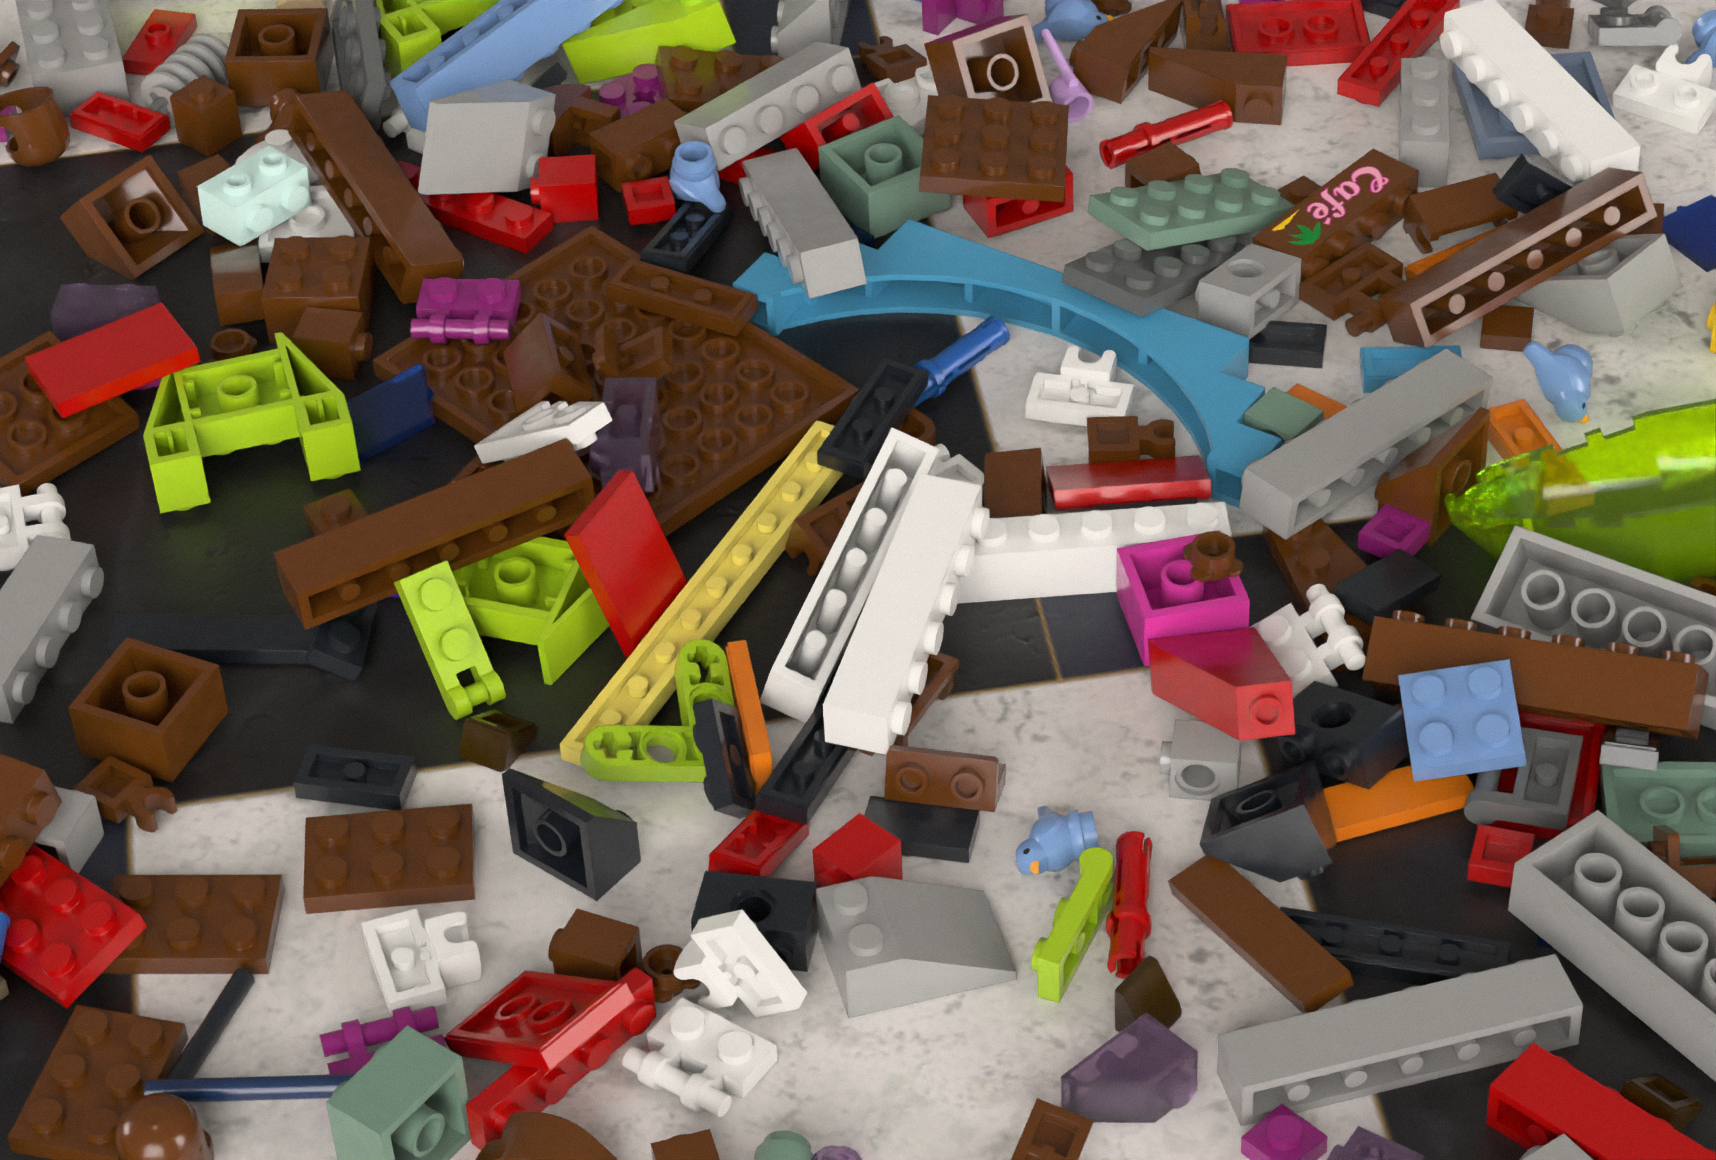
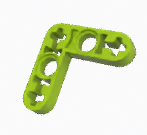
M695 639L685 643L679 652L674 670L682 726H597L590 730L586 736L581 751L580 762L585 772L597 780L607 782L703 783L707 774L703 755L697 748L693 737V726L696 724L692 705L712 698L735 707L728 662L724 651L710 640ZM695 661L701 662L703 669L708 670L705 683H699L701 678L700 668L697 663H694ZM655 745L664 746L670 749L675 759L665 763L656 761L648 754L647 748ZM630 747L636 748L634 760L632 759L633 750H629ZM599 748H607L610 756L615 758H606L604 751L599 750Z

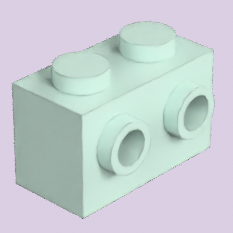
M269 145L197 186L203 226L240 247L312 205L307 166Z

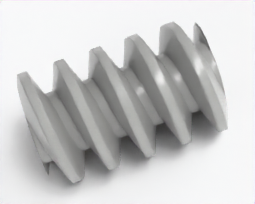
M200 33L193 35L142 81L140 92L145 107L168 115L171 128L175 127L170 96L202 75L224 85L227 82L225 58L228 46L210 34Z

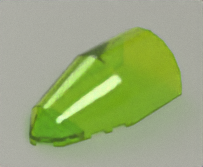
M1716 399L1647 411L1632 416L1633 426L1605 436H1603L1600 428L1585 432V443L1558 452L1555 451L1553 444L1489 465L1476 474L1478 484L1469 488L1464 494L1458 498H1455V495L1452 493H1448L1445 496L1444 501L1449 519L1456 528L1496 560H1499L1516 525L1677 583L1691 582L1694 576L1707 579L1715 578Z

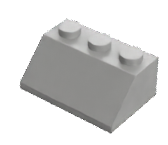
M779 0L777 11L778 26H773L771 30V52L778 53L779 57L786 59L816 41L840 46L850 0Z

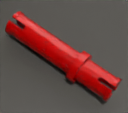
M1218 100L1212 104L1155 124L1148 122L1138 124L1131 132L1102 140L1099 144L1101 159L1106 167L1114 169L1125 164V161L1171 141L1175 145H1180L1216 131L1229 129L1233 124L1232 112L1226 102Z
M1138 831L1125 832L1117 838L1113 909L1107 914L1105 926L1107 935L1110 937L1107 968L1112 973L1116 970L1117 964L1115 976L1121 979H1125L1145 958V940L1150 936L1152 930V919L1148 913L1147 904L1153 844L1148 837L1144 840L1143 845L1145 834Z

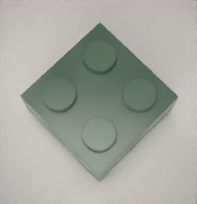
M899 115L818 147L820 183L839 211L869 240L899 229L908 219L918 221L951 207L950 194L919 192L924 138Z
M408 1025L390 1042L381 1045L374 1053L372 1059L349 1081L342 1082L334 1090L331 1098L326 1101L337 1160H450L471 1140L465 1106L469 1102L462 1057Z

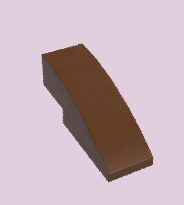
M252 240L242 247L235 243L210 247L214 295L220 326L265 319L261 300L264 277L258 240Z

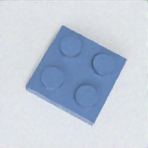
M1510 659L1398 675L1414 782L1527 766Z

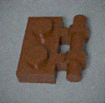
M1366 242L1299 283V299L1333 321L1346 313L1353 315L1345 322L1347 332L1353 337H1357L1365 331L1373 333L1386 324V319L1379 300L1375 301L1372 297L1378 293L1383 295L1406 282L1402 279L1403 263L1373 244Z

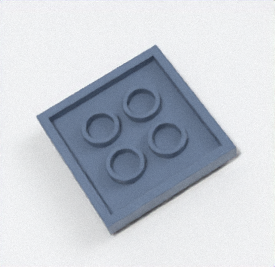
M1591 52L1550 54L1615 119ZM1454 63L1453 80L1478 158L1504 159L1520 156L1521 153L1525 155H1540L1538 149L1526 136L1515 129L1513 123L1498 108L1491 104L1489 98L1475 84L1471 83L1465 73Z

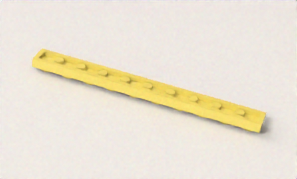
M816 420L560 743L562 760L582 767L580 757L585 738L590 730L597 726L650 724L676 690L674 670L683 645L695 639H705L712 642L716 639L785 550L794 520L817 508L844 474L817 464V451L835 427L834 425ZM599 748V750L604 751L606 758H615L610 756L607 748Z

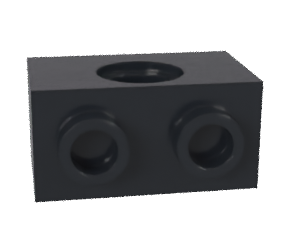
M1313 681L1293 698L1295 734L1278 736L1283 761L1300 765L1314 760L1319 773L1368 790L1409 755L1401 708L1317 681Z
M705 871L691 918L692 931L701 918L743 910L790 970L808 972L818 933L816 901L818 882Z

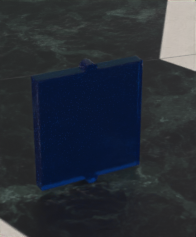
M1712 194L1686 207L1678 206L1675 212L1664 216L1663 234H1665L1668 244L1706 272L1716 269V197Z
M421 363L347 401L360 463L435 424L431 402L435 393L428 385L426 368Z

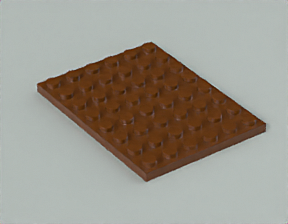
M592 225L503 279L520 280L521 288L520 304L515 326H511L510 340L492 339L491 344H475L474 339H448V342L443 344L431 343L430 338L409 337L372 360L375 376L475 443H479L519 416L503 351L540 312L578 333L594 394L588 402H604L612 421L595 432L598 439L594 443L575 452L592 476L595 498L618 470H633L665 537L791 453L816 420L830 425L838 421L853 398L860 391L859 388L749 321L737 336L734 337L607 299L606 285L629 258L640 261V254ZM660 326H663L673 339V371L665 374L655 382H647L624 394L618 391L610 379H603L598 374L593 363L592 354L595 352V333L602 328H606L619 345ZM551 391L542 399V401H549L550 405L558 401H566L568 406L572 405L571 402Z

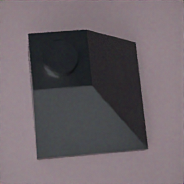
M1314 760L1211 798L1199 843L1203 853L1279 883L1294 877H1298L1300 880H1307L1324 872L1329 864L1333 863L1337 838Z
M511 768L502 774L512 850L517 856L595 901H598L641 862L637 822L633 821L625 812L614 810L594 798Z

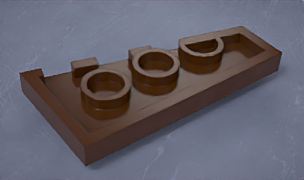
M1322 518L1286 540L1263 525V537L1302 614L1309 611L1311 605L1306 596L1311 586L1323 584L1329 594H1333L1336 584L1368 567ZM1406 607V608H1404L1403 610H1401V611L1412 612L1408 607ZM1344 608V620L1347 625L1353 626L1358 631L1363 640L1362 651L1366 656L1372 626ZM1324 632L1315 637L1318 646L1327 642L1328 634ZM1343 663L1331 670V672L1336 673L1349 669Z

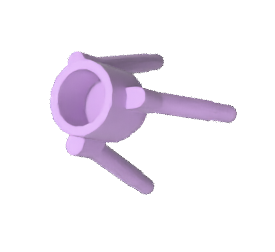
M1043 29L1041 32L1042 37L1062 74L1056 77L1048 87L1052 102L1069 105L1068 122L1079 121L1092 109L1093 98L1073 73L1074 67L1069 65L1068 59H1065L1051 32L1048 29Z

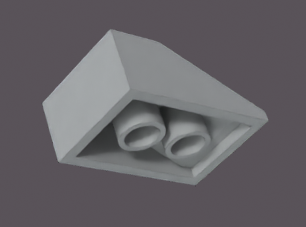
M509 79L430 101L418 192L425 195L517 192L530 188V177H538L539 158L548 157L550 133L554 128L556 120L554 112L556 94Z
M1665 234L1624 235L1514 299L1586 333H1608L1611 337H1618L1634 331L1638 326L1637 322L1647 314L1664 307L1666 304L1665 300L1679 290L1682 284Z
M874 876L816 889L819 937L848 1018L1017 980L1015 967L984 890Z

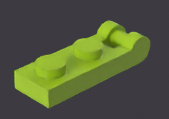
M442 561L394 582L445 705L453 718L459 720L470 715L472 707L483 702L492 705L505 699L506 693L503 683L498 674L493 670L448 561ZM470 668L475 683L463 688L456 674Z
M1088 848L1080 854V879L1069 899L1065 897L1060 899L1055 910L1053 929L1048 938L1041 937L1034 948L1031 969L1037 972L1038 997L1060 1003L1112 905L1113 884L1110 879L1113 875V856L1104 848Z

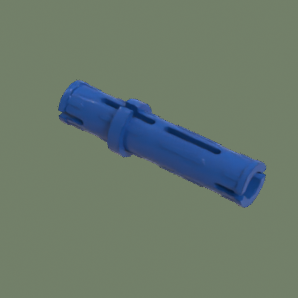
M989 316L985 321L977 325L976 328L953 342L935 357L929 360L923 359L913 365L914 368L928 372V386L913 408L928 398L934 399L945 392L946 386L952 380L968 371L994 350L1008 343L1010 334L1002 320Z

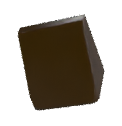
M495 709L469 717L464 722L459 756L462 759L498 772L506 771L536 736L538 726L535 723Z
M1150 955L1144 958L1115 989V1030L1145 1047L1154 1046L1181 1017L1182 1009L1158 960Z
M1657 1072L1625 1081L1620 1092L1626 1100L1654 1117L1666 1120L1677 1131H1680L1698 1115L1703 1107L1700 1100Z

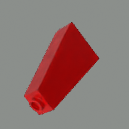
M1255 627L1147 639L1151 691L1154 695L1239 741L1295 734L1292 680Z

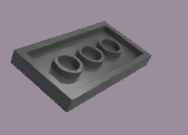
M335 0L330 16V27L340 91H348L357 106L364 111L366 119L375 132H378L381 125L382 99L388 100L391 90L389 83L391 80L390 72H384L383 68L386 44L384 39H379L378 37L381 19L380 9L373 6V0Z
M1227 236L1146 251L1125 238L1065 264L1062 283L1143 317L1195 293L1199 280L1246 246L1238 243L1236 237Z

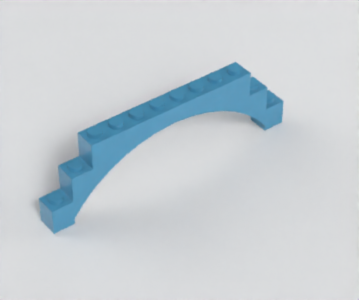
M908 219L878 250L859 243L867 282L865 285L809 299L800 283L793 285L788 268L782 267L779 257L766 252L733 283V288L758 295L759 309L750 318L749 322L776 337L784 329L823 320L886 313H939L982 319L994 316L995 319H1001L1003 323L1018 325L1058 337L1093 352L1102 357L1105 351L1112 350L1117 356V366L1149 388L1173 411L1191 435L1205 462L1206 471L1211 479L1212 497L1210 498L1239 508L1242 492L1241 478L1246 467L1252 461L1261 459L1282 446V438L1243 425L1244 413L1265 395V387L1246 381L1249 365L1248 337L1165 308L1141 317L1062 283V272Z

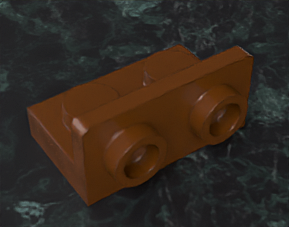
M891 745L886 753L884 799L995 812L1005 786L1006 764L999 763L998 758L995 756Z

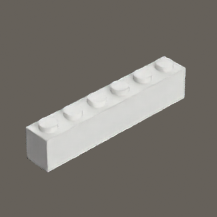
M1484 0L1445 12L1444 31L1440 36V45L1444 55L1451 59L1465 73L1467 79L1489 98L1491 104L1498 108L1513 123L1515 129L1519 133H1523L1538 149L1540 155L1548 159L1564 177L1580 184L1608 167L1638 171L1641 145L1496 0Z
M891 428L769 673L760 703L803 723H806L818 706L854 632L920 473L930 475L940 449L895 428Z
M920 473L823 703L825 742L886 755L888 748L894 744L897 734H906L911 719L912 705L910 701L913 694L921 695L924 690L928 673L927 659L929 654L937 655L940 650L944 632L943 619L945 615L952 616L954 614L959 597L960 577L967 578L969 576L974 561V542L976 539L983 540L987 532L989 509L982 507V485Z
M1202 502L1185 505L1147 506L1117 510L989 518L984 539H976L974 542V561L971 572L967 578L960 577L957 604L1117 592V548L1218 530L1232 538L1225 502Z

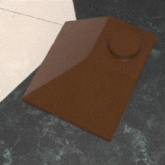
M150 154L79 199L60 216L87 256L130 280H134L205 232Z
M1480 407L1408 454L1392 472H1385L1379 479L1374 494L1375 500L1378 501V511L1385 504H1388L1431 522L1430 539L1425 543L1431 547L1484 489L1490 410Z

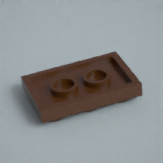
M658 46L655 64L662 100L667 98L680 110L690 113L781 62L784 58L776 55H743L729 50L713 52L694 50L687 46H676L674 48Z
M472 803L306 818L303 901L306 914L475 900V819Z
M282 874L114 875L110 895L138 912L147 927L101 974H233L236 969H245L251 974H269L285 891Z
M76 1005L8 1135L11 1151L13 1153L51 1160H120L114 1137L118 1119L128 1105L138 1098L145 1096L146 1080L165 1079L188 1041L185 1023Z

